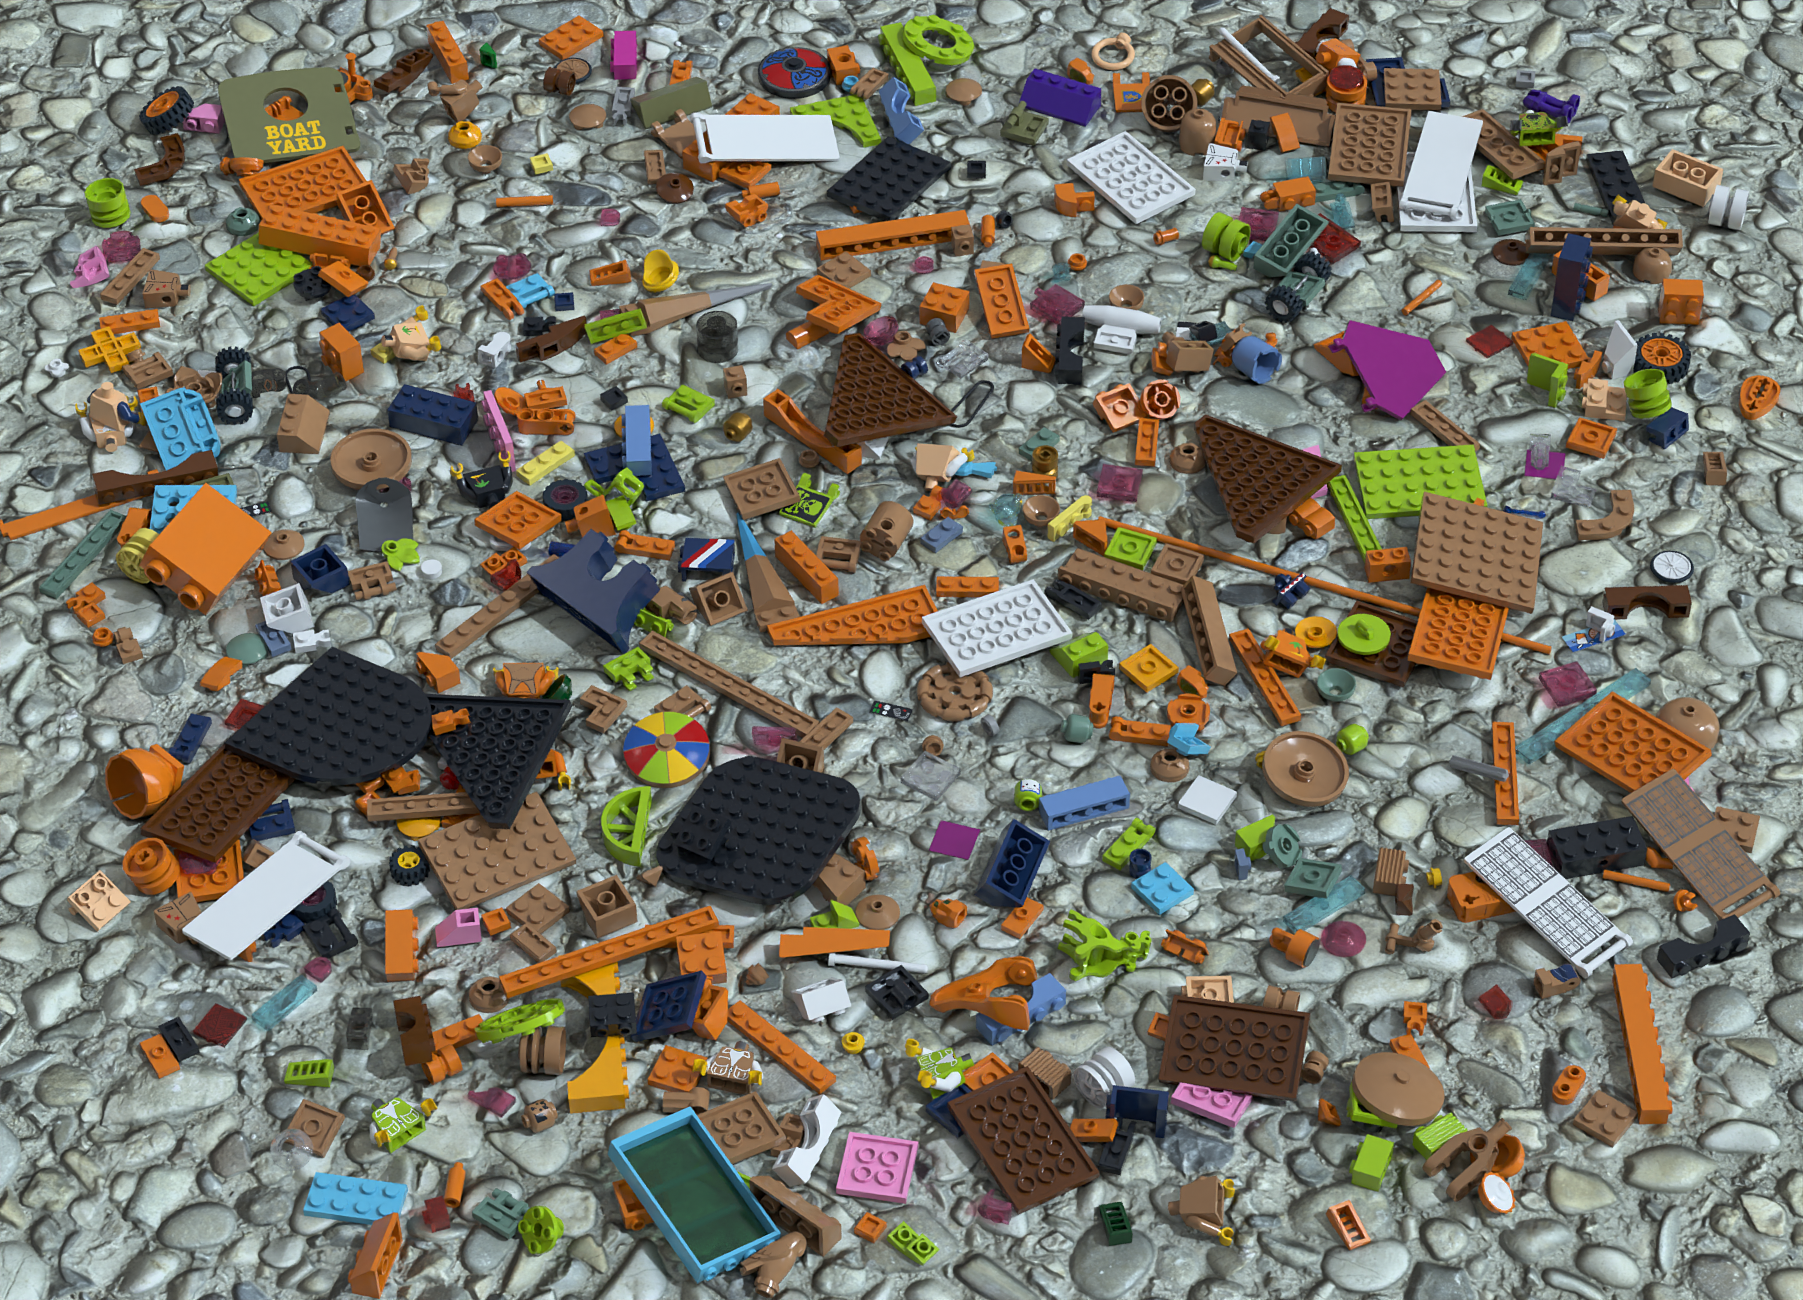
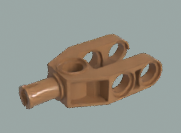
M1501 1118L1488 1131H1483L1479 1127L1456 1134L1426 1160L1422 1169L1429 1177H1433L1444 1167L1448 1168L1450 1162L1462 1151H1470L1477 1160L1455 1178L1446 1189V1194L1453 1201L1457 1202L1482 1181L1485 1173L1488 1174L1492 1170L1499 1152L1497 1141L1507 1132L1511 1131L1512 1128ZM1486 1144L1483 1149H1476L1478 1145Z

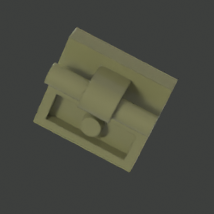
M1020 101L1018 106L1013 108L1009 118L1000 130V136L1035 146L1049 124V118L1023 111L1027 104L1025 101Z

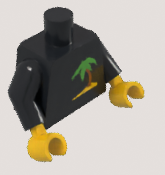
M507 451V459H502L501 452H499V462L503 464L502 468L500 465L463 474V477L461 475L463 465L461 463L457 464L458 472L451 465L450 474L456 477L457 480L455 482L461 496L470 502H474L478 508L488 506L490 509L504 500L505 494L509 493L513 484L511 466L509 467L511 460L510 452Z

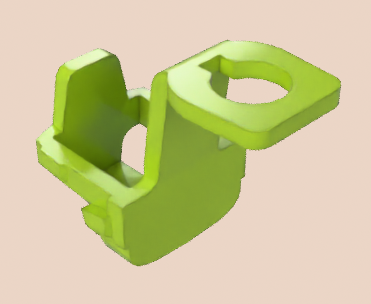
M627 467L617 474L606 490L592 479L583 485L596 497L600 495L605 497L616 488L630 499L628 501L629 506L636 501L644 489V484ZM624 482L628 484L631 488H633L635 492L633 493L631 490L625 487ZM591 486H594L599 491L594 490Z

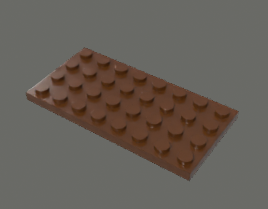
M223 744L140 828L141 835L147 838H158L166 845L216 863L291 785L295 778L225 749V744Z

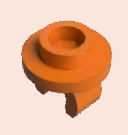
M1684 889L1679 890L1673 899L1676 910L1685 912L1686 910L1692 911L1698 907L1697 904L1691 903V899L1695 897V894Z

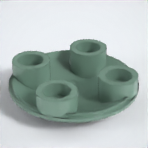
M244 633L229 641L226 653L230 658L242 660V668L249 664L266 659L268 657V648L259 634Z

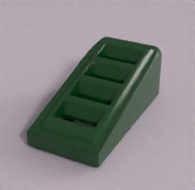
M1122 1201L1099 1205L1108 1245L1132 1243L1133 1233ZM1117 1209H1118V1211L1108 1212V1213L1106 1212V1211H1111V1210H1117ZM1120 1215V1217H1117V1218H1111V1219L1108 1218V1217ZM1122 1222L1120 1224L1111 1225V1223ZM1120 1228H1123V1229H1124V1230L1113 1231L1114 1229H1120Z

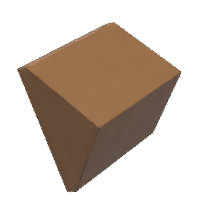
M782 738L777 762L822 773L824 770V748Z

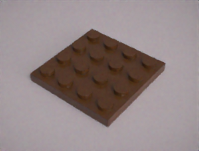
M1356 600L1347 617L1355 614H1369L1382 619L1390 629V642L1385 649L1378 653L1361 655L1345 649L1339 642L1337 635L1325 654L1326 662L1404 688L1417 664L1408 661V655L1418 621Z

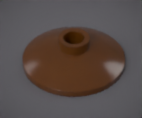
M668 173L659 178L656 184V191L664 201L679 204L692 197L694 186L687 176L680 173Z
M1504 239L1497 242L1493 247L1494 258L1505 265H1522L1531 257V253H1526V243L1517 239Z

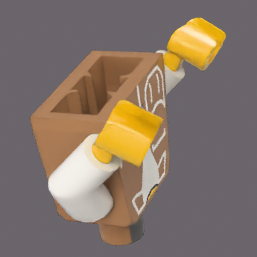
M743 1041L736 1042L734 1048L722 1047L719 1053L714 1054L706 1061L695 1059L692 1072L699 1071L703 1076L707 1073L708 1088L743 1095L751 1093L752 1083L761 1086L763 1079L761 1067L754 1060V1053L748 1051L749 1045Z

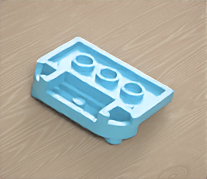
M183 387L140 403L166 471L178 466L193 453L212 450L214 458L219 456L220 439L200 393Z

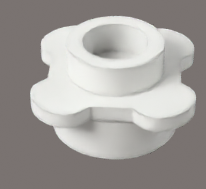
M54 359L49 365L45 366V370L49 371L50 375L55 378L62 377L69 368V365L61 362L60 359Z

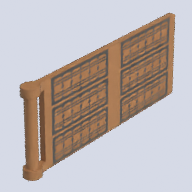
M1675 769L1669 770L1622 798V804L1719 920L1734 914L1739 918L1767 900L1780 896L1779 888L1770 882ZM1763 886L1766 888L1765 892L1728 914L1723 912V910Z

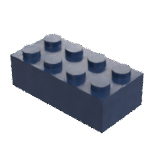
M1570 233L1567 235L1558 260L1551 309L1552 317L1574 321L1575 315L1580 314L1582 307L1580 302L1585 300L1586 291H1584V288H1586L1589 276H1586V273L1589 272L1591 265L1588 259L1591 258L1593 247L1590 246L1591 238Z
M406 384L402 386L387 409L389 427L461 446L478 421L477 402Z

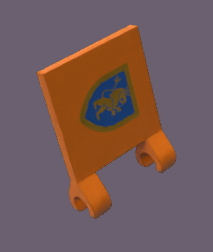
M1142 72V83L1121 84L1120 73H1113L1112 85L1115 113L1143 112L1141 100L1144 90L1150 84L1149 72Z

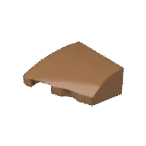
M413 158L411 164L394 165L393 172L407 194L419 192L427 187L429 183V159Z

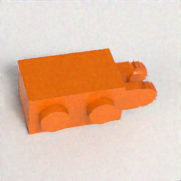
M1309 176L1273 183L1272 190L1261 193L1260 199L1264 202L1266 209L1277 208L1281 212L1293 209L1296 204L1302 207L1315 205L1316 189Z

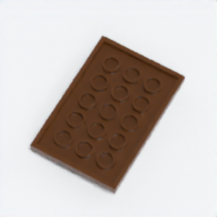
M1174 995L1158 1078L1159 1083L1172 1085L1187 1083L1209 1087L1210 1090L1223 1092L1226 1090L1236 1094H1248L1296 1102L1311 1017L1310 1013Z
M1028 1066L947 1103V1108L1018 1215L1099 1178L1100 1172Z

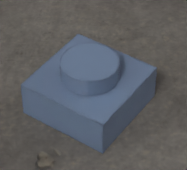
M1244 848L1235 849L1234 866L1238 880H1246L1248 878V870H1251L1250 857H1246Z

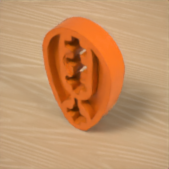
M1756 375L1747 378L1742 384L1739 396V408L1742 416L1748 420H1755L1770 412L1779 400V384L1767 376ZM1764 385L1761 397L1757 398V393L1760 392V388Z

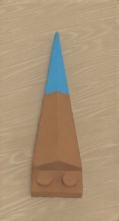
M737 512V522L754 616L761 633L767 631V625L800 616L793 598L740 513Z

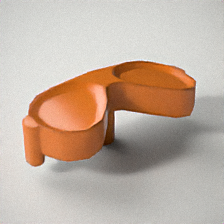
M964 505L957 511L955 508L951 510L948 507H944L940 510V514L945 519L947 517L951 519L964 518L969 514V509Z

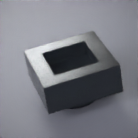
M967 160V178L986 179V161Z
M617 386L600 394V400L611 411L628 403V397Z

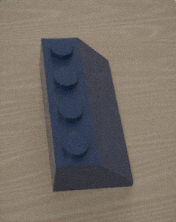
M1013 818L1001 831L974 895L991 906L1022 907L1050 841Z

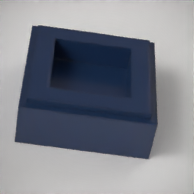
M573 292L554 294L555 312L575 310Z

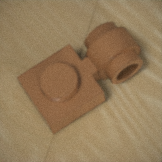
M130 627L118 628L116 632H113L117 643V651L123 664L143 659L141 648L137 639L133 638Z

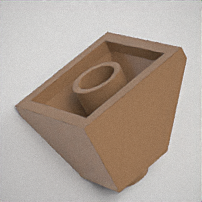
M733 572L689 588L698 611L710 626L748 611Z

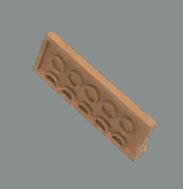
M1079 548L1075 550L1065 567L1060 566L1058 569L1059 580L1071 584L1085 593L1168 622H1172L1184 603L1181 592L1183 584Z

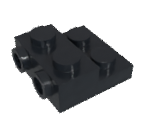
M634 992L588 996L591 1038L637 1034Z

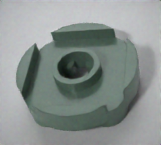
M1278 824L1269 828L1266 834V842L1263 843V850L1266 854H1269L1272 861L1280 869L1296 865L1299 858H1302V848L1299 849L1298 845L1300 841L1299 835L1290 825Z

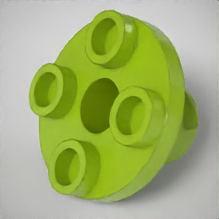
M533 1206L527 1210L523 1220L519 1221L518 1230L522 1234L523 1241L531 1254H544L551 1251L557 1239L562 1237L564 1225L562 1220L555 1217L553 1212L546 1206Z

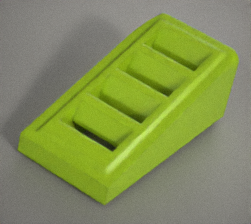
M1487 165L1483 173L1481 186L1518 195L1523 181L1518 178L1511 179L1502 170Z
M322 1059L291 1062L288 1064L284 1083L330 1087L334 1073L333 1060ZM293 1070L298 1071L296 1076H292Z

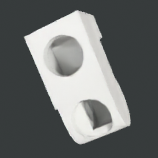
M498 332L487 346L481 345L478 348L479 362L496 368L511 351L510 335L507 332Z

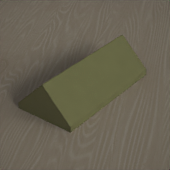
M697 76L630 98V102L645 130L652 128L651 124L655 121H658L660 124L673 121L677 117L674 112L678 109H682L686 116L692 113L712 108L707 81Z

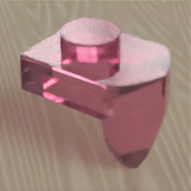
M957 479L947 489H941L942 500L948 508L959 507L972 493L969 486Z
M991 1189L981 1199L977 1210L985 1219L1009 1225L1012 1218V1203L993 1199L995 1189Z

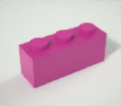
M614 31V38L611 39L610 71L614 72L615 80L636 79L637 77L636 31Z

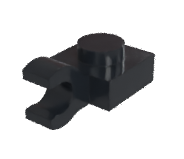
M549 316L545 320L543 317H524L523 335L540 336L543 335L544 331L549 332V327L556 325V317Z
M1105 660L1101 665L1099 661L1078 664L1079 684L1092 683L1093 673L1115 676L1113 660Z

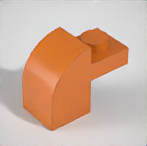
M1073 183L1054 184L1055 207L1061 214L1076 217L1077 212L1094 211V191L1075 193Z

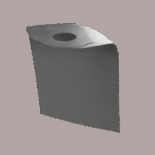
M387 477L367 482L356 494L360 549L382 552L381 547L385 541H398L402 538L414 540L412 497L409 489L399 481ZM381 484H386L390 489L386 493H379L377 487ZM386 502L388 506L381 507L380 504Z

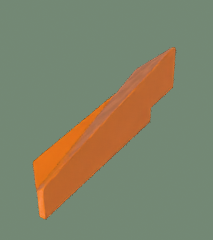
M803 927V935L780 934L779 957L888 947L890 930Z

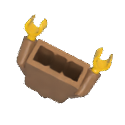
M1217 1175L1212 1177L1200 1176L1190 1184L1183 1185L1180 1188V1200L1168 1203L1169 1213L1171 1216L1180 1215L1188 1227L1213 1237L1219 1236V1242L1224 1246H1229L1232 1239L1228 1237H1232L1234 1234L1232 1228L1225 1227L1222 1230L1219 1228L1223 1226L1224 1197L1231 1198L1234 1196V1182L1232 1179H1226L1222 1183Z

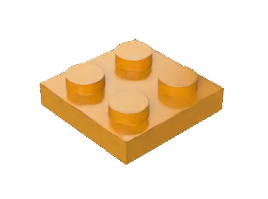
M1152 644L1119 663V670L1146 693L1179 673V667Z

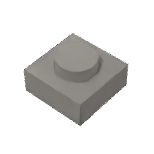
M1517 70L1515 87L1534 89L1535 71Z

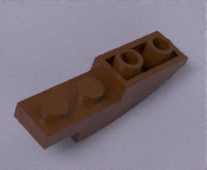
M418 48L396 61V68L374 80V87L388 93L392 90L396 92L403 91L425 70L432 60L433 54L425 49Z
M585 315L550 326L549 333L516 343L518 361L521 363L536 357L540 361H544L572 347L587 333L585 329V324H587Z

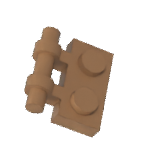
M387 561L348 571L353 591L361 589V591L354 592L356 600H368L372 596L380 594L384 596L388 595L389 592L397 590L395 582L386 583L393 581ZM378 584L380 585V586H378V587H374V588H370V589L368 588V587H370V586H374V585H378Z

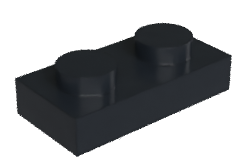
M179 1016L158 1026L159 1032L178 1062L200 1053L198 1045Z

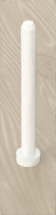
M1225 28L1219 29V33L1234 48L1278 84L1280 78L1277 75L1273 76Z
M836 952L829 953L828 966H834L835 963L893 970L902 965L908 972L923 974L928 972V966L924 964L836 954Z

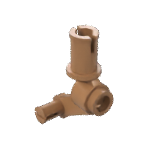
M1434 919L1426 926H1420L1412 938L1398 935L1399 925L1391 923L1389 933L1385 938L1387 942L1385 952L1393 954L1396 944L1429 952L1434 946L1433 936L1442 932L1443 926L1439 920Z

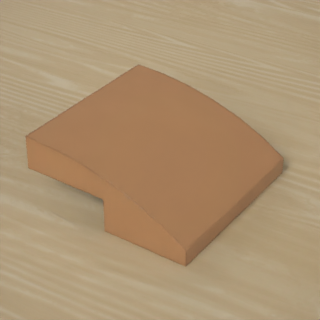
M1579 141L1564 144L1547 153L1543 185L1561 183L1562 177L1577 175L1581 149Z

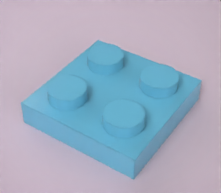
M1166 862L1131 882V888L1158 915L1194 895V888Z

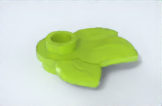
M412 539L388 540L382 544L381 551L383 556L387 559L388 565L397 571H401L403 563L418 564L420 562L419 555L415 550L418 547V543Z

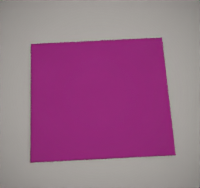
M1527 449L1524 476L1563 480L1565 453Z
M941 820L929 851L969 860L981 829Z

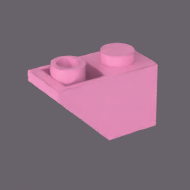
M205 103L193 108L192 112L188 113L189 116L183 118V128L190 131L220 134L225 122L221 105Z
M478 908L455 910L435 927L437 947L482 942Z

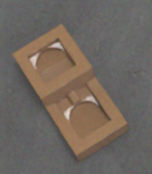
M790 1113L785 1114L780 1128L786 1135V1142L771 1148L770 1156L778 1157L781 1151L795 1147L799 1148L805 1133L800 1116Z

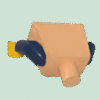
M111 382L102 383L100 388L93 390L87 397V402L90 404V418L119 432L130 422L143 426L147 424L144 413H133L129 408L125 394L115 390Z

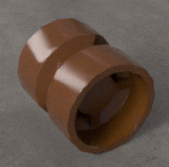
M549 67L544 75L543 88L546 91H558L560 94L570 96L575 88L576 75L574 72L565 70L561 72L560 69Z

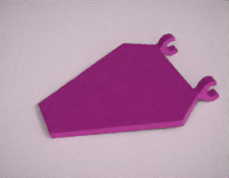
M1349 320L1343 338L1334 339V344L1328 346L1332 353L1345 349L1371 396L1365 400L1366 404H1361L1364 412L1379 408L1393 417L1402 420L1411 411V408L1446 373L1444 366L1428 339Z

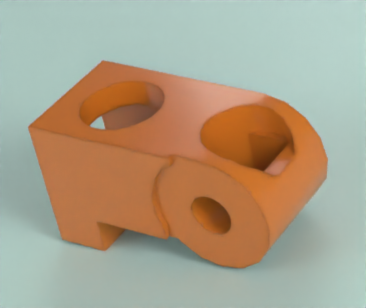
M1021 525L1003 527L1002 541L1008 553L1010 564L1026 562L1027 550ZM1010 532H1017V536L1009 537L1008 534Z

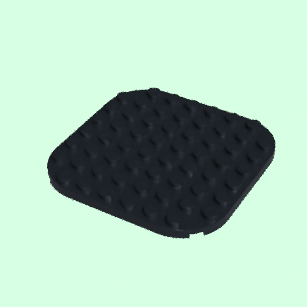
M745 756L730 760L716 766L708 774L662 836L656 850L659 866L663 868V874L675 882L755 904H780L783 899L792 896L793 899L799 897L814 884L859 819L862 809L860 796L853 784L840 777L760 757ZM693 805L731 821L712 861L677 847L674 844Z

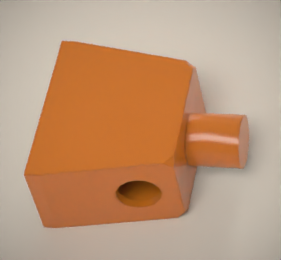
M604 495L575 506L574 513L576 518L565 521L567 532L571 533L580 530L582 538L590 529L597 533L602 532L606 537L616 535Z

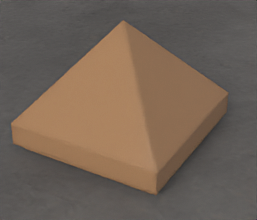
M662 866L654 867L637 875L636 878L638 881L656 887L663 868Z

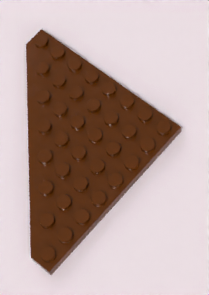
M860 333L844 336L824 437L832 445L841 447L956 422L957 415Z
M1206 414L1194 423L1195 433L1237 538L1254 544L1342 470L1341 464Z

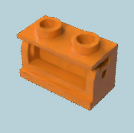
M1221 118L1214 144L1233 148L1241 152V140L1245 139L1246 129H1243V121H1241L1239 126V123L1236 121Z

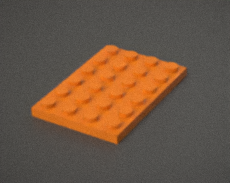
M344 146L238 179L240 187L261 220L271 205L298 209L308 213L337 206V192L367 182Z
M1427 587L1409 651L1408 661L1491 680L1509 608Z
M1613 691L1555 740V747L1630 793L1671 769H1675L1685 780L1712 756L1709 748Z

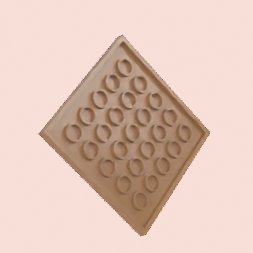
M1424 492L1421 501L1411 583L1532 614L1535 606L1543 522Z

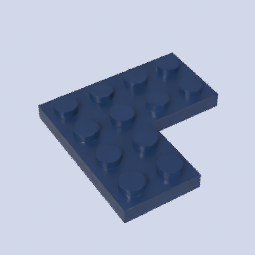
M1402 57L1366 59L1367 63L1374 62L1377 68V79L1370 81L1375 106L1385 107L1384 68L1405 69ZM1440 78L1441 108L1450 107V98L1445 79Z
M661 434L652 435V475L635 476L644 484L642 492L646 501L685 492V485ZM622 443L584 453V459L590 473L598 484L613 481L617 474L625 469L623 468L622 456H626V454L622 452Z

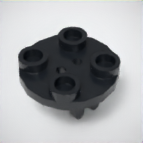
M313 266L311 269L303 270L294 275V289L296 293L304 297L305 301L310 300V298L322 297L332 288V285L318 276L322 269L319 266Z

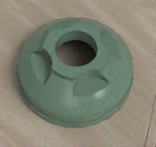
M239 207L228 215L226 228L231 234L236 236L251 235L259 229L260 217L249 208ZM247 214V215L244 216V217H238V215Z
M1332 668L1325 670L1317 679L1319 693L1324 698L1333 702L1350 698L1356 688L1354 676L1344 669ZM1337 689L1341 691V694L1333 695L1330 691Z

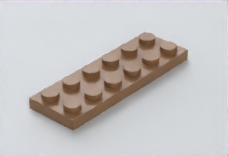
M1484 109L1462 116L1483 120L1476 148L1511 179L1520 178L1545 168L1544 160L1527 146H1519V139L1512 136L1504 126Z

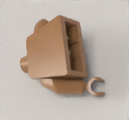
M476 79L470 85L464 80H459L453 85H441V87H438L434 81L427 84L431 96H437L441 92L439 96L447 114L457 123L464 121L479 105L476 93L483 88Z

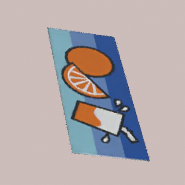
M1615 619L1613 625H1615L1614 633L1611 637L1608 636L1605 641L1626 635ZM1590 627L1562 636L1572 652L1602 643L1599 641L1601 632Z

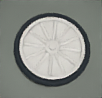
M1669 550L1656 554L1651 559L1650 569L1658 579L1664 582L1680 583L1692 576L1694 565L1685 554Z

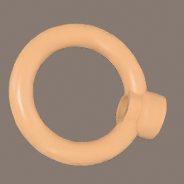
M1121 32L1116 38H1106L1097 42L1091 52L1093 61L1096 65L1106 70H1121L1128 67L1135 57L1134 48L1130 44L1131 38L1126 33ZM1115 45L1118 49H1125L1128 56L1122 62L1108 63L1099 57V51L1105 46Z

